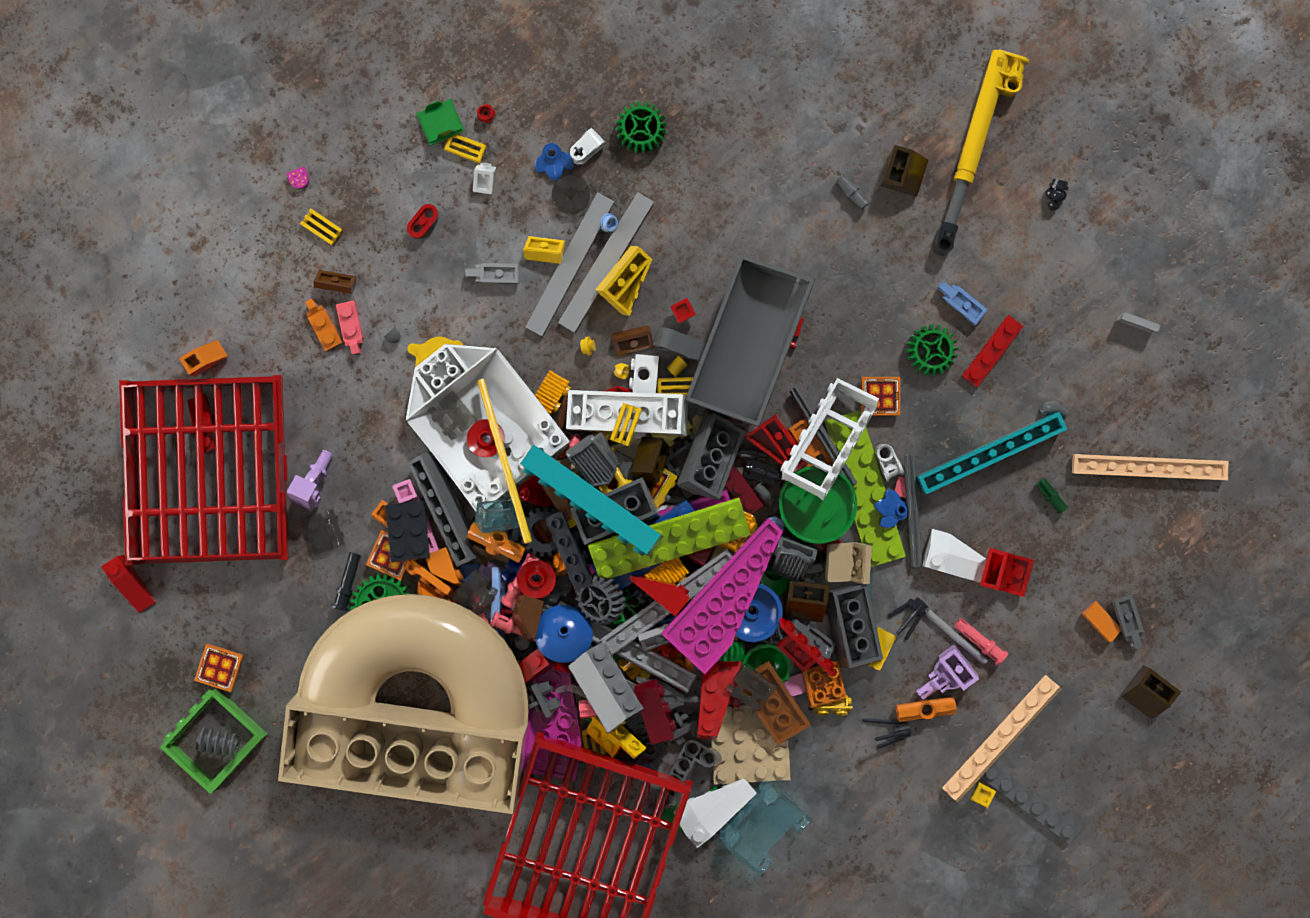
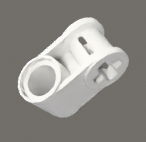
M592 128L570 149L571 158L576 165L586 163L606 143ZM576 152H578V153H581V152H582V155H583V156H579V155L576 156L575 153H576Z
M886 444L876 446L874 449L875 457L885 481L888 482L890 478L898 474L903 475L904 470L893 448ZM885 447L888 450V455L882 458L880 450Z

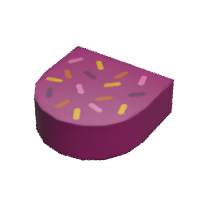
M304 166L286 173L289 182L296 189H304L308 186L310 179Z

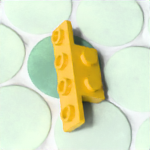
M591 717L592 721L586 732L612 758L618 754L621 747L633 759L645 751L646 747L623 725L607 733L599 718Z

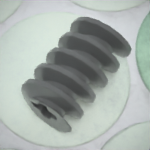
M203 727L197 738L196 750L199 749L200 752L207 750L208 754L214 752L217 756L222 753L223 757L230 755V758L234 759L238 754L241 739H236V733H233L231 738H229L228 732L221 736V730H218L216 735H214L212 728L206 733V727Z

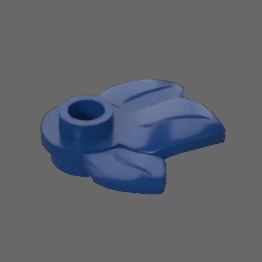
M548 143L544 146L542 155L536 159L535 168L537 173L546 171L548 177L557 182L562 175L563 169L572 170L574 164L571 156L561 151L557 144ZM550 149L555 150L556 154L554 156H549L548 151Z
M885 490V499H881L873 505L883 515L879 524L883 528L894 527L899 520H903L908 516V505L901 501L899 495L893 490ZM899 507L902 508V513H899Z

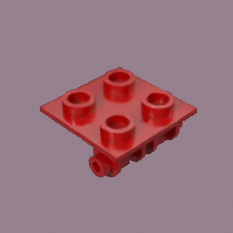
M535 474L517 488L518 495L523 501H529L543 508L550 507L552 504L549 496L538 482L540 478Z

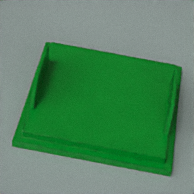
M452 99L444 102L436 101L427 105L425 110L416 113L430 146L465 131Z

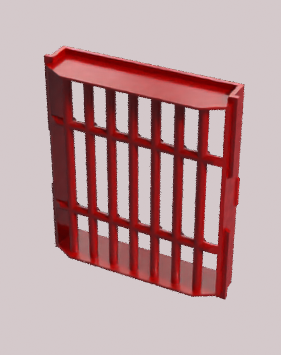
M283 376L152 381L119 380L121 447L124 450L125 498H123L125 566L155 563L288 560L286 490L288 476L287 455L285 454ZM273 384L274 423H262L260 385ZM241 385H252L254 424H242ZM214 386L215 425H204L202 387ZM222 386H233L234 424L223 425ZM183 387H194L196 426H184ZM156 388L157 427H146L144 389ZM164 388H175L176 426H165ZM134 389H136L138 428H135ZM254 431L256 505H245L243 432ZM262 431H274L277 504L271 505L264 504ZM224 432H235L237 506H226ZM196 433L198 507H187L185 434ZM204 433H215L218 506L213 507L206 506ZM166 434L177 435L179 508H168ZM136 435H138L140 509H138ZM147 435H157L159 508L155 509L148 508ZM265 512H277L278 551L266 552ZM237 513L239 553H227L226 514ZM246 513H257L258 552H246ZM207 514H218V554H208ZM179 515L180 555H169L168 516ZM188 515H199L200 554H188ZM150 516H160V556H150ZM138 517H140V519H141V550H142V556L139 555V525H138Z
M537 731L517 794L520 799L506 833L507 840L501 844L482 904L485 906L483 914L495 918H570L567 916L577 886L582 884L588 886L589 889L579 918L588 917L596 890L607 892L599 918H608L614 896L626 899L620 918H628L634 901L645 905L641 918H649L657 895L656 887H659L666 866L665 860L670 846L674 843L693 781L686 779L685 782H682L668 774L615 757L612 758L609 755L562 740L546 738L544 733ZM539 748L552 751L543 780L530 777ZM559 754L570 757L561 786L550 783ZM577 760L588 763L579 792L568 789ZM596 766L607 769L598 798L587 795ZM614 772L625 775L616 804L605 801ZM633 778L644 781L635 810L623 807ZM651 783L662 787L653 816L642 813ZM529 784L538 787L539 793L519 855L507 852ZM670 790L682 793L673 822L660 819ZM550 791L557 793L558 797L538 859L534 861L527 859L526 855L546 793ZM565 797L575 799L576 804L556 866L552 867L544 864ZM588 803L594 805L595 808L574 873L562 869L583 804ZM606 809L612 811L613 815L593 877L589 879L581 876L601 811ZM625 815L632 819L611 884L608 885L599 882L620 816ZM643 821L649 823L650 827L629 891L617 888L638 823ZM657 827H662L670 831L649 895L645 897L636 894ZM504 859L514 862L516 865L506 896H493ZM526 866L534 869L525 900L521 902L513 899L522 868ZM541 872L551 874L552 878L543 906L540 908L531 905ZM563 878L570 880V885L561 913L558 914L549 910L559 879Z

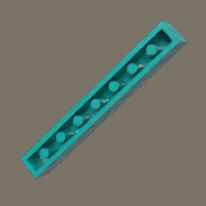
M1060 412L1052 413L916 476V481L922 494H928L1068 429Z
M534 444L520 464L525 467L523 469L525 473L531 477L534 474L540 478L539 483L546 488L552 486L556 489L554 493L562 499L567 497L571 500V506L577 510L582 508L587 511L585 516L594 522L597 519L603 523L601 527L609 533L615 531L619 534L617 538L626 545L629 542L635 546L633 550L641 556H644V554L650 556L664 537Z

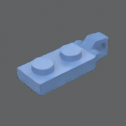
M943 281L937 287L944 294L942 298L974 326L988 311V309L959 286L953 284L950 287Z

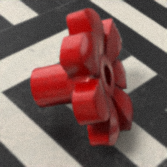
M671 642L659 646V649L663 650V657L675 658L676 653H680Z

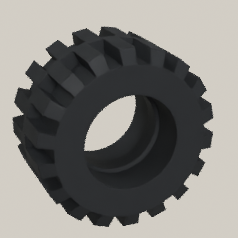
M545 507L537 508L525 516L532 542L529 544L524 543L521 530L520 536L522 544L525 545L527 550L540 556H550L558 552L554 539L549 543H540L533 535L534 526L539 521L545 520L558 511Z

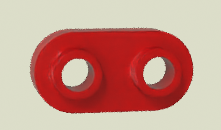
M432 204L423 205L407 224L408 234L415 239L424 237L438 220V209ZM428 212L433 213L431 218H427L426 214ZM417 226L421 228L420 232L418 233L414 231L415 227Z

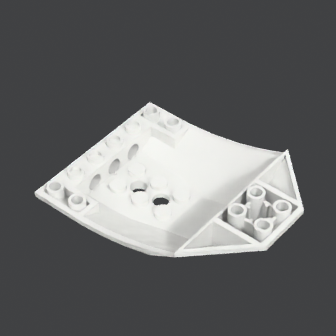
M444 344L414 369L406 421L433 453L479 515L511 496L498 453L488 458L479 457L469 449L467 444V433L470 427L479 420L488 419L477 384L478 380H485L496 421L502 427L505 434L504 448H511V454L507 458L516 488H519L530 477L523 471L525 467L520 463L533 444L553 459H556L570 444V441L497 348ZM490 436L485 437V442L488 443L491 440Z

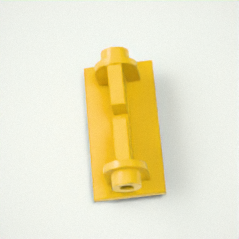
M846 696L847 699L813 707L812 713H817L819 716H826L829 713L846 716L853 709V706H848L852 703L851 697Z

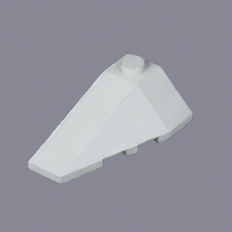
M931 529L922 559V566L981 582L987 559L953 535Z
M743 778L724 785L715 791H708L699 797H692L687 801L680 826L686 836L698 848L725 825L757 792Z

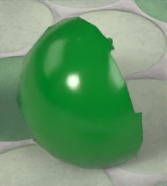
M759 643L754 645L745 654L742 662V675L748 674L769 661L784 682L789 679L792 670L791 660L776 644Z

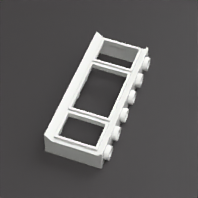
M838 378L834 384L831 383L826 391L827 397L820 400L817 414H812L808 422L810 426L807 430L804 429L799 437L800 443L798 446H793L790 452V460L785 461L780 470L782 471V480L785 479L818 496L822 501L826 498L874 414L879 398ZM839 393L867 406L857 423L830 410ZM826 416L853 429L832 467L805 453ZM800 460L828 473L821 487L793 473Z

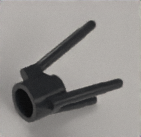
M918 597L915 600L910 598L907 603L888 614V617L891 618L910 606L908 610L912 614L896 632L899 635L912 619L917 617L906 634L905 640L909 639L921 618L926 614L925 610L928 608Z
M863 718V722L896 724V726H893V733L875 738V741L893 738L877 745V749L911 737V729L908 722Z

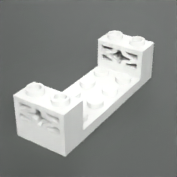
M568 390L566 429L577 432L613 431L622 404L626 403L643 409L635 432L687 436L688 401L685 400L686 396L683 394ZM628 408L626 410L619 432H621L624 421L629 410ZM634 410L626 432H629L636 413Z

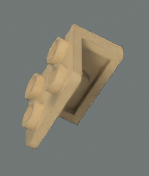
M857 542L828 544L825 580L827 582L852 581L869 584L872 546Z

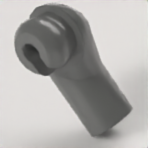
M1057 401L1045 402L1040 408V412L1044 416L1049 415V413L1060 412L1064 419L1070 413Z

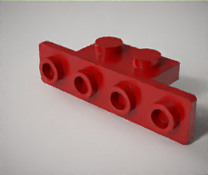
M781 617L779 619L780 627L788 635L777 643L778 648L803 672L817 662L831 677H834L835 665L829 658L825 659L817 646L814 645L812 647L808 643V638L803 633L799 634L791 621H786Z

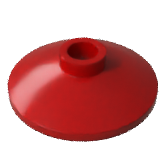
M488 419L475 422L467 433L469 449L475 455L483 458L492 457L498 453ZM498 424L501 438L504 444L505 434L502 427ZM486 436H490L491 440L488 443L485 442Z
M540 560L525 563L517 574L519 590L525 596L535 599L547 596L553 590L556 583L553 568ZM534 575L540 576L538 580L532 579Z

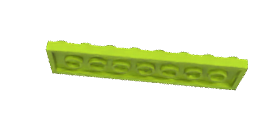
M861 410L842 416L857 423L861 417ZM833 419L826 420L824 424L827 433L840 453L853 429ZM866 427L848 457L846 465L857 481V484L853 486L857 496V513L854 522L860 542L872 546L871 567L906 557L897 525L890 528L879 526L883 515L873 505L877 501L885 499L886 489Z
M736 498L649 525V527L664 536L650 556L647 554L641 556L633 550L635 547L629 542L626 545L617 538L619 535L588 544V548L599 579L604 576L607 580L751 534L740 498Z

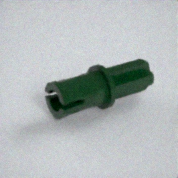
M1045 478L1037 482L1036 486L1046 497L1045 501L1050 502L1057 514L1064 512L1068 508L1058 495L1059 492L1055 491Z

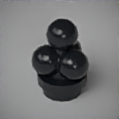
M1053 178L1052 183L1049 184L1050 188L1046 190L1045 195L1048 199H1051L1048 202L1050 210H1057L1060 206L1059 201L1066 199V191L1069 188L1067 187V181Z
M632 582L629 586L628 594L638 605L651 604L655 601L635 583Z

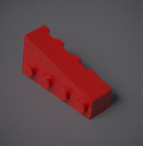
M717 661L705 674L702 672L697 739L717 740L742 661Z

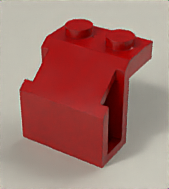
M989 548L980 585L1025 597L1035 560Z

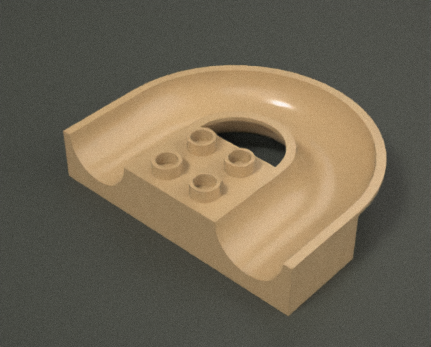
M415 594L394 595L379 598L352 609L332 624L319 638L305 662L300 677L298 693L286 705L278 781L513 814L518 800L517 794L520 787L529 713L525 680L513 652L498 632L484 619L472 611L442 598ZM416 671L433 677L444 687L450 699L451 713L376 703L375 699L379 688L387 679L401 672Z

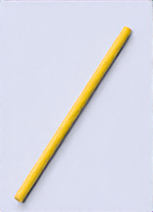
M480 379L477 381L522 537L524 543L529 544L532 542L486 383L484 379Z

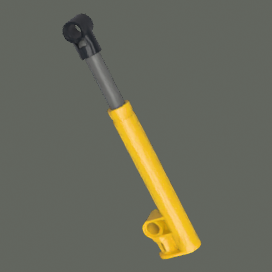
M993 50L958 163L957 172L955 173L954 180L956 185L945 222L941 223L937 240L934 244V251L938 255H947L954 247V240L958 230V218L968 185L973 184L974 175L976 174L999 95L1013 97L1019 92L1022 87L1024 67L1029 64V59L1003 50ZM1008 83H1013L1016 89L1011 90L1008 87ZM941 241L948 244L947 250L940 248L939 243Z

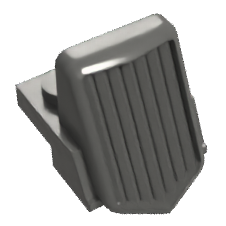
M602 432L596 436H587L566 451V455L575 466L578 475L593 487L609 485L617 471V467L620 466L615 452L610 448L608 440Z
M782 534L775 549L774 555L776 557L771 570L785 578L802 581L808 568H812L815 562L817 546Z

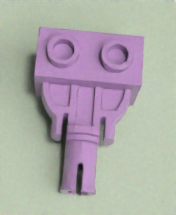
M322 450L316 463L310 465V471L305 479L295 475L287 490L291 503L311 512L314 507H318L321 501L318 487L322 477L327 476L326 468L333 456L332 453Z
M953 644L939 655V661L936 663L934 671L929 674V677L932 679L916 691L923 700L937 690L944 693L948 689L952 690L961 687L964 691L978 681L979 676Z

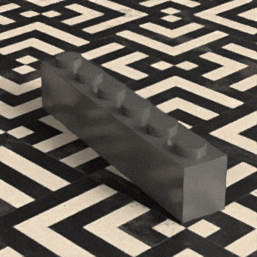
M431 451L408 461L407 463L456 566H460L478 557L472 549L475 541L466 537L471 526L442 465Z

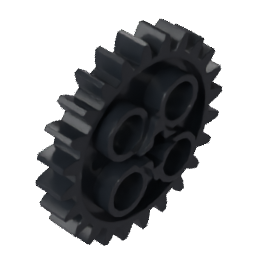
M642 715L623 725L634 737L642 741L641 743L644 746L651 744L650 739L644 740L648 737V733L640 735L637 732L638 727H645ZM663 742L653 744L656 748L653 752L645 750L635 760H630L627 756L628 753L622 751L621 747L618 754L614 757L651 769V766L657 769V761L663 762L661 755H667V752L663 749L668 748V744Z

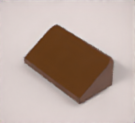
M649 325L612 334L617 356L654 348Z

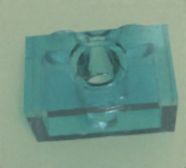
M511 498L477 502L475 523L481 533L518 528L519 523Z

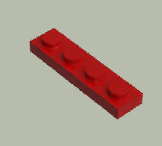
M1007 315L961 377L977 388L1024 326L1010 315Z

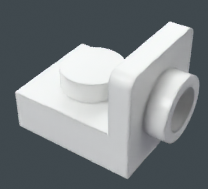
M480 163V165L476 166L474 169L473 192L493 193L496 167L489 163Z

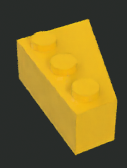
M630 246L595 290L622 315L630 316L631 308L638 297L641 283L644 282L652 258L639 246Z

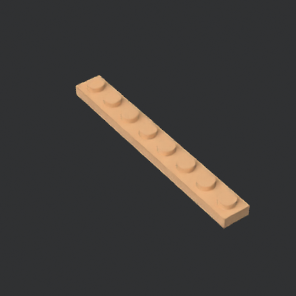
M1073 454L1072 473L1228 480L1229 461Z
M1045 675L942 788L956 802H959L1061 690L1060 686Z

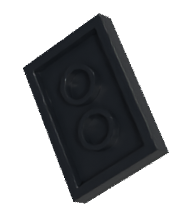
M424 500L385 505L391 563L429 559L430 551Z

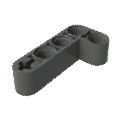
M659 327L653 346L700 362L707 343L675 330Z
M689 740L683 746L668 775L674 778L677 777L680 781L685 782L686 779H691L699 763L705 767H716L721 763L722 756L716 749L701 740ZM694 743L698 746L696 754L692 752L691 748ZM710 753L714 756L712 764L708 762L707 758ZM685 760L689 764V768L687 770H684L682 766ZM662 788L660 789V791H659V793H658V795H657V798H656V801H657V802H658V799H659V796H660V793H661ZM670 790L668 794L670 802L665 803L664 809L676 806L682 793Z

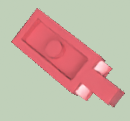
M356 301L336 304L343 341L346 346H350L351 354H361L359 344L363 343L364 336Z

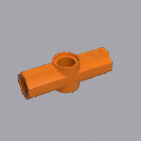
M474 522L466 536L486 546V551L489 554H502L518 563L526 550L524 546L507 539L505 532L501 530L491 531Z
M954 697L932 700L922 699L918 702L896 705L899 722L932 719L937 716L956 714L957 710ZM930 705V711L923 714V706Z

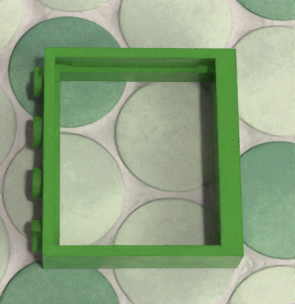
M218 688L212 691L209 689L201 697L203 701L199 705L196 703L188 711L190 715L186 719L183 717L175 725L177 729L173 733L169 732L163 739L164 743L160 746L167 755L210 794L222 785L267 736V733ZM216 699L250 730L254 736L213 780L174 743Z

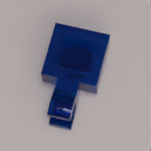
M524 553L519 563L509 559V562L506 563L509 567L502 572L500 577L508 583L513 582L527 555Z

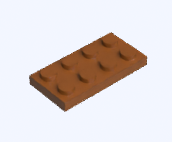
M769 661L736 680V684L777 745L811 726L809 720Z

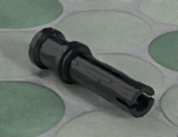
M349 552L340 587L336 588L337 595L334 604L331 605L332 608L348 611L347 605L350 596L353 595V590L351 589L361 558L360 554Z

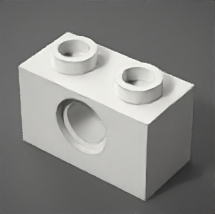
M636 354V358L632 359L631 370H634V378H630L629 389H633L632 393H656L659 356ZM641 370L649 372L650 375L647 380H641L638 377Z

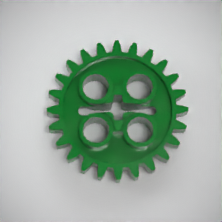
M377 574L376 580L373 576H369L370 582L362 580L364 586L357 585L359 592H352L356 599L350 600L352 603H355V606L350 607V610L368 601H373L368 597L369 594L375 599L411 593H405L408 589L407 586L401 588L402 581L395 583L396 578L392 577L389 580V575L387 574L384 575L383 579L380 574ZM379 587L384 588V594L381 597H378L376 594V590Z

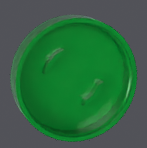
M815 466L805 467L794 473L820 487L828 475L827 472ZM841 472L824 501L818 496L786 481L779 494L778 512L784 527L795 538L811 544L828 543L844 535L853 524L857 513V496L852 484Z

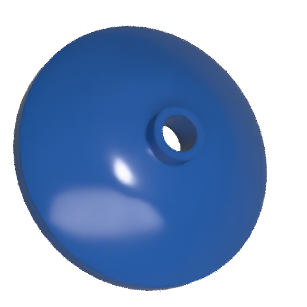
M759 584L742 619L740 628L735 635L736 637L744 641L757 642L769 638L776 632L780 626L779 619L783 615L780 599L772 589ZM751 607L756 609L754 614L749 613Z
M557 605L549 608L540 616L535 642L539 651L549 660L558 663L573 662L589 649L593 638L592 625L590 620L586 619V614L581 613L580 609L571 605ZM562 628H566L568 632L566 634H562L560 630Z

